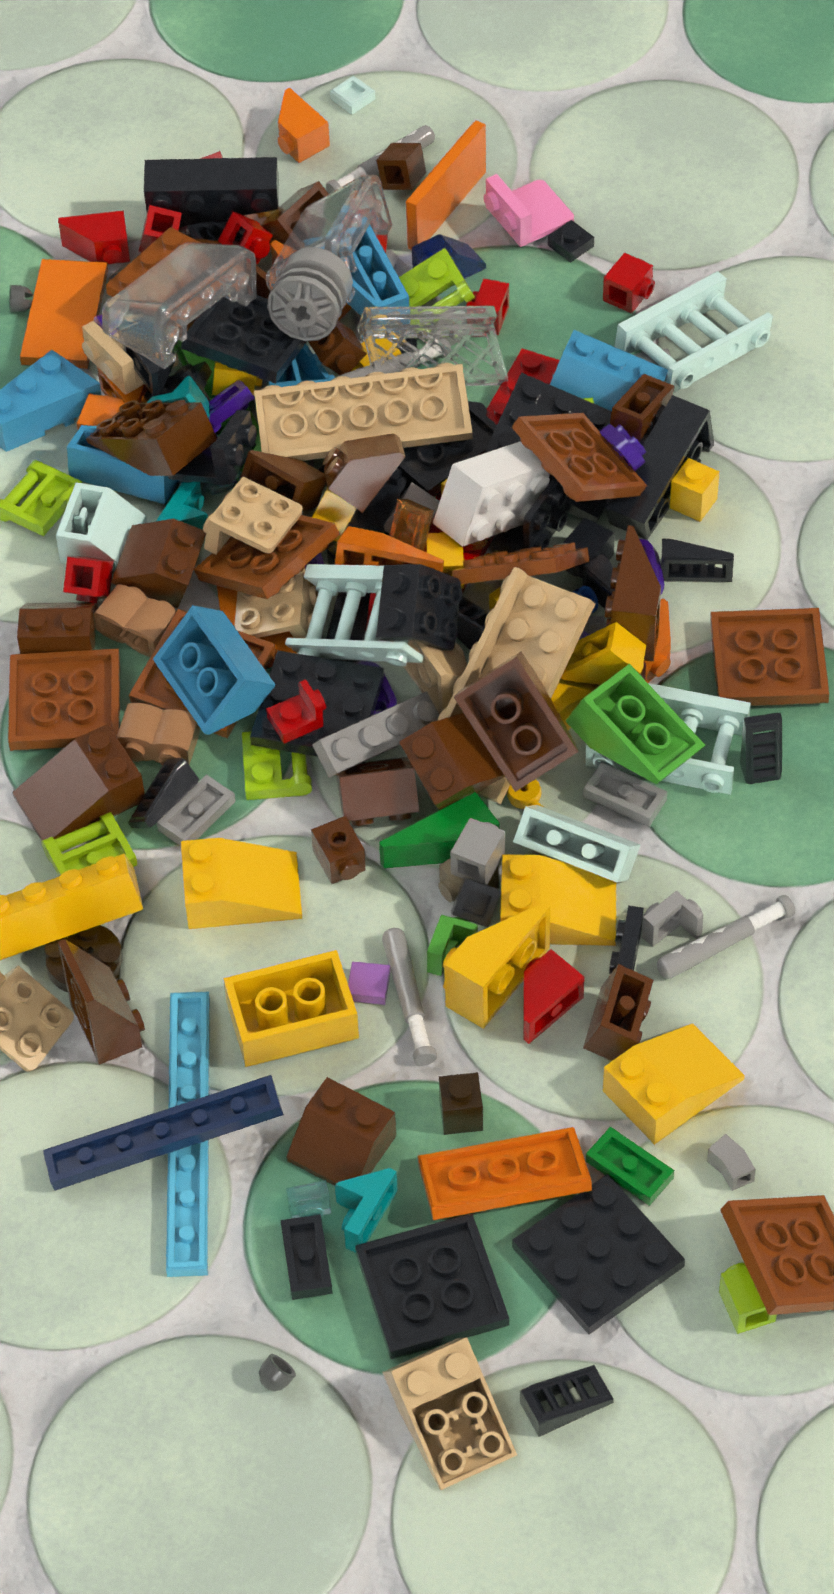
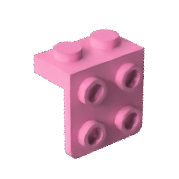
M498 174L486 178V194H484L486 208L520 247L553 233L570 220L574 221V214L544 180H535L511 191Z

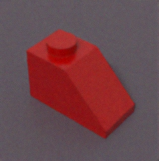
M124 210L58 218L63 247L90 262H104L107 265L130 262Z
M552 949L541 958L535 957L524 969L523 1040L528 1044L584 998V976Z

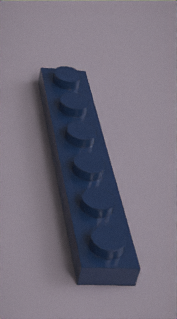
M271 1075L45 1149L43 1154L50 1183L54 1191L284 1114Z

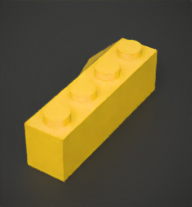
M121 854L116 857H105L96 864L79 870L71 869L51 880L42 883L34 882L17 892L0 895V960L143 910L135 870L127 856Z

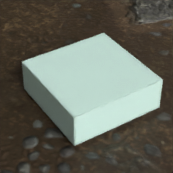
M353 75L330 91V99L353 115L375 100V90Z

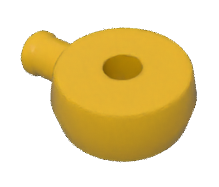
M537 779L516 792L510 784L506 794L509 802L514 807L525 809V806H542L539 803L542 789Z

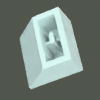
M76 482L56 533L60 563L66 564L67 557L72 556L114 561L113 572H115L132 525L147 523V516L108 487Z

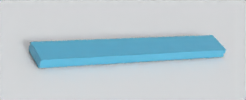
M209 992L170 993L169 1108L209 1095ZM209 1140L168 1153L167 1277L208 1276Z

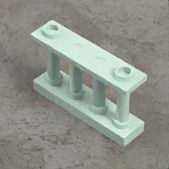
M717 271L618 324L614 347L628 353L642 350L658 365L668 370L666 383L675 386L673 392L675 393L680 389L689 387L693 382L747 352L762 347L770 337L773 316L768 312L753 321L748 319L724 299L727 278ZM716 309L737 326L738 329L727 335L703 314ZM686 323H692L714 342L701 348L678 327ZM666 336L689 356L677 362L653 341Z
M307 564L304 578L316 586V591H318L306 638H287L286 646L303 655L335 660L385 661L395 666H406L407 662L422 663L424 658L422 654L408 645L409 640H395L392 642L379 641L376 638L384 566ZM337 592H347L335 639H321L332 596L337 595ZM366 593H376L364 640H350L361 597L365 596Z
M648 683L694 733L697 727L719 731L711 762L690 758L662 781L700 788L711 793L720 792L731 795L734 767L727 766L725 763L733 734L742 736L743 721L745 717H750L751 703ZM586 744V766L597 769L602 762L629 775L641 777L594 751Z

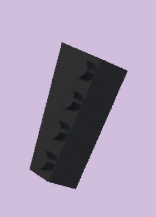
M277 157L145 160L143 192L146 212H148L149 205L180 212L182 215L179 227H184L197 223L229 219L232 212L245 216L279 210Z
M674 395L671 396L666 406L662 405L659 408L655 417V426L651 433H646L640 441V444L646 450V453L642 456L646 462L635 472L645 482L647 487L640 496L607 499L605 505L610 525L627 531L628 525L634 526L637 535L648 540L669 510L672 479L688 458L701 463L699 457L702 450L710 452L714 446L710 410Z

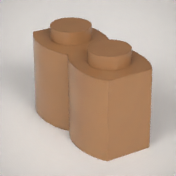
M118 584L93 614L96 630L116 642L126 643L135 651L151 657L173 619L176 610L166 601L146 598L145 594L137 587Z
M144 703L127 704L117 739L133 762L154 760L163 765L167 759L183 758L190 765L200 734V727L190 712L177 709L162 710Z

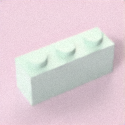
M539 805L525 806L513 840L514 843L617 883L629 879L640 848L638 843Z

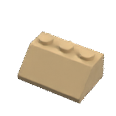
M409 640L408 645L422 654L424 658L422 663L407 662L406 666L403 667L421 692H428L440 715L442 710L447 708L453 696L455 681L460 675H463L467 666L463 650L457 643H455L452 651H445L416 640Z

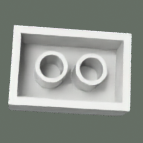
M521 441L452 464L433 524L462 547L521 526L528 510L548 486L550 474L543 469L542 462L531 450L527 449Z

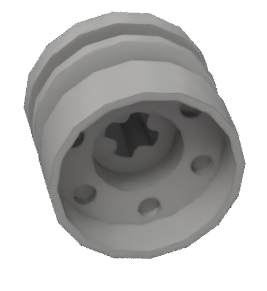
M317 247L302 248L292 253L285 262L279 278L269 294L267 308L271 320L279 330L292 338L312 341L328 336L336 326L342 309L351 294L353 280L349 268L341 258L332 252Z

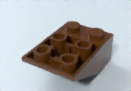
M137 400L126 402L120 406V412L112 418L100 422L96 426L97 430L86 438L87 442L92 446L149 476H174L217 439L202 403H186L185 400L173 403H162L161 400H155L150 403H139Z
M628 525L625 540H618L616 561L621 563H618L617 568L613 567L610 589L614 590L611 596H607L605 618L611 619H607L605 627L615 622L620 624L646 644L644 660L654 662L659 636L661 586L634 526Z

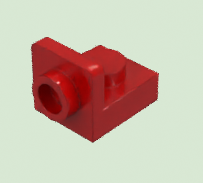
M306 679L299 682V695L266 709L267 718L283 743H287L324 726L323 710H326L324 698L318 689L313 690Z

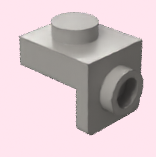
M675 891L660 904L658 902L654 903L646 910L643 916L642 938L654 947L679 926H682L694 938H697L702 934V910L696 902L691 899L687 900L678 891Z

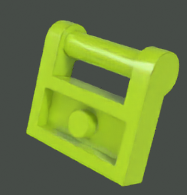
M446 248L399 277L409 295V321L418 334L427 329V324L463 301L468 303L475 298ZM456 285L457 290L418 314L416 309Z
M34 460L26 468L27 474L4 500L0 499V520L4 522L10 520L44 537L64 514L75 483H82V481L47 464ZM37 482H39L40 484L21 504V506H17L20 503V501L27 495V493L34 487V485Z
M252 731L242 732L246 800L304 796L312 791V779L307 773L305 754L291 752L293 776L290 779L282 780L280 750L253 746L250 741Z
M111 812L99 816V821L56 839L49 837L41 841L44 853L48 860L51 861L58 876L71 869L79 870L96 864L102 858L116 857L121 854L127 856L133 867L137 866L136 855ZM106 834V836L101 837V838H99V839H97V840H94V841H92V842H90V843H87V844H85V845H82V846H80V847H78V848H75V849H73V850H71V851H68V852H66V853H63V854L61 853V852H64V851H66V850H68V849H71V848H73V847H75V846H78V845H80V844H83V843H85V842H87V841H90V840H92V839H94V838H97V837H99V836H102V835Z

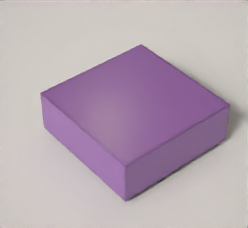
M352 961L348 986L353 1001L385 1005L391 974L390 965Z

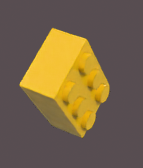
M337 950L223 978L226 1003L245 1067L359 1038L358 1015Z

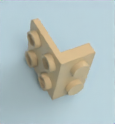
M94 321L82 327L84 337L82 348L85 355L125 395L144 385L134 369L133 359L123 350L121 331L109 336ZM176 353V361L173 367L177 366L179 363L178 355Z
M242 477L232 491L225 495L215 512L211 513L205 521L203 532L206 533L204 549L217 554L232 536L262 552L271 553L302 515L303 508L299 503Z
M305 568L287 581L280 591L269 599L237 592L235 629L257 638L290 631L294 638H306L318 591H316L315 585L304 578Z
M18 965L5 975L0 972V1050L23 1070L30 1072L37 1068L74 1020V1014Z

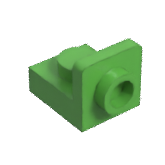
M441 914L427 950V972L442 976L444 971L443 961L452 948H457V946L461 945L468 936L477 933L478 925L460 917H449Z

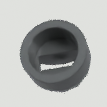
M10 285V312H22L31 307L32 301L25 299L33 296L30 289L21 285Z
M270 1354L259 1370L261 1384L267 1390L273 1392L284 1389L296 1376L291 1365L275 1354Z

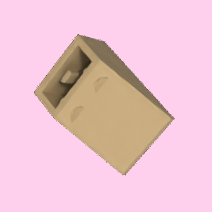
M467 1337L457 1338L382 1372L398 1411L440 1490L517 1456Z

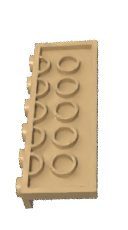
M442 363L434 368L426 369L410 367L400 372L387 374L372 372L364 377L356 378L340 376L331 381L317 383L314 381H303L297 385L286 387L270 385L262 390L254 391L261 450L264 453L301 461L326 458L334 447L339 449L344 441L392 433L400 437L403 448L473 439L462 364Z
M514 567L511 574L504 579L501 585V595L495 608L491 609L487 614L485 629L479 641L472 646L465 671L455 681L453 696L447 708L443 709L440 713L438 720L463 713L454 699L458 691L520 651L526 657L551 698L593 611L595 603L591 599L528 576L522 569ZM503 777L477 794L501 805L510 783L506 777Z

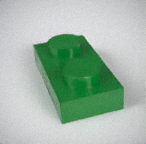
M611 1126L586 1153V1162L604 1175L608 1174L614 1182L649 1206L674 1179L675 1170Z

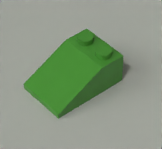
M630 664L584 697L566 719V723L591 749L656 785L705 746L699 737Z

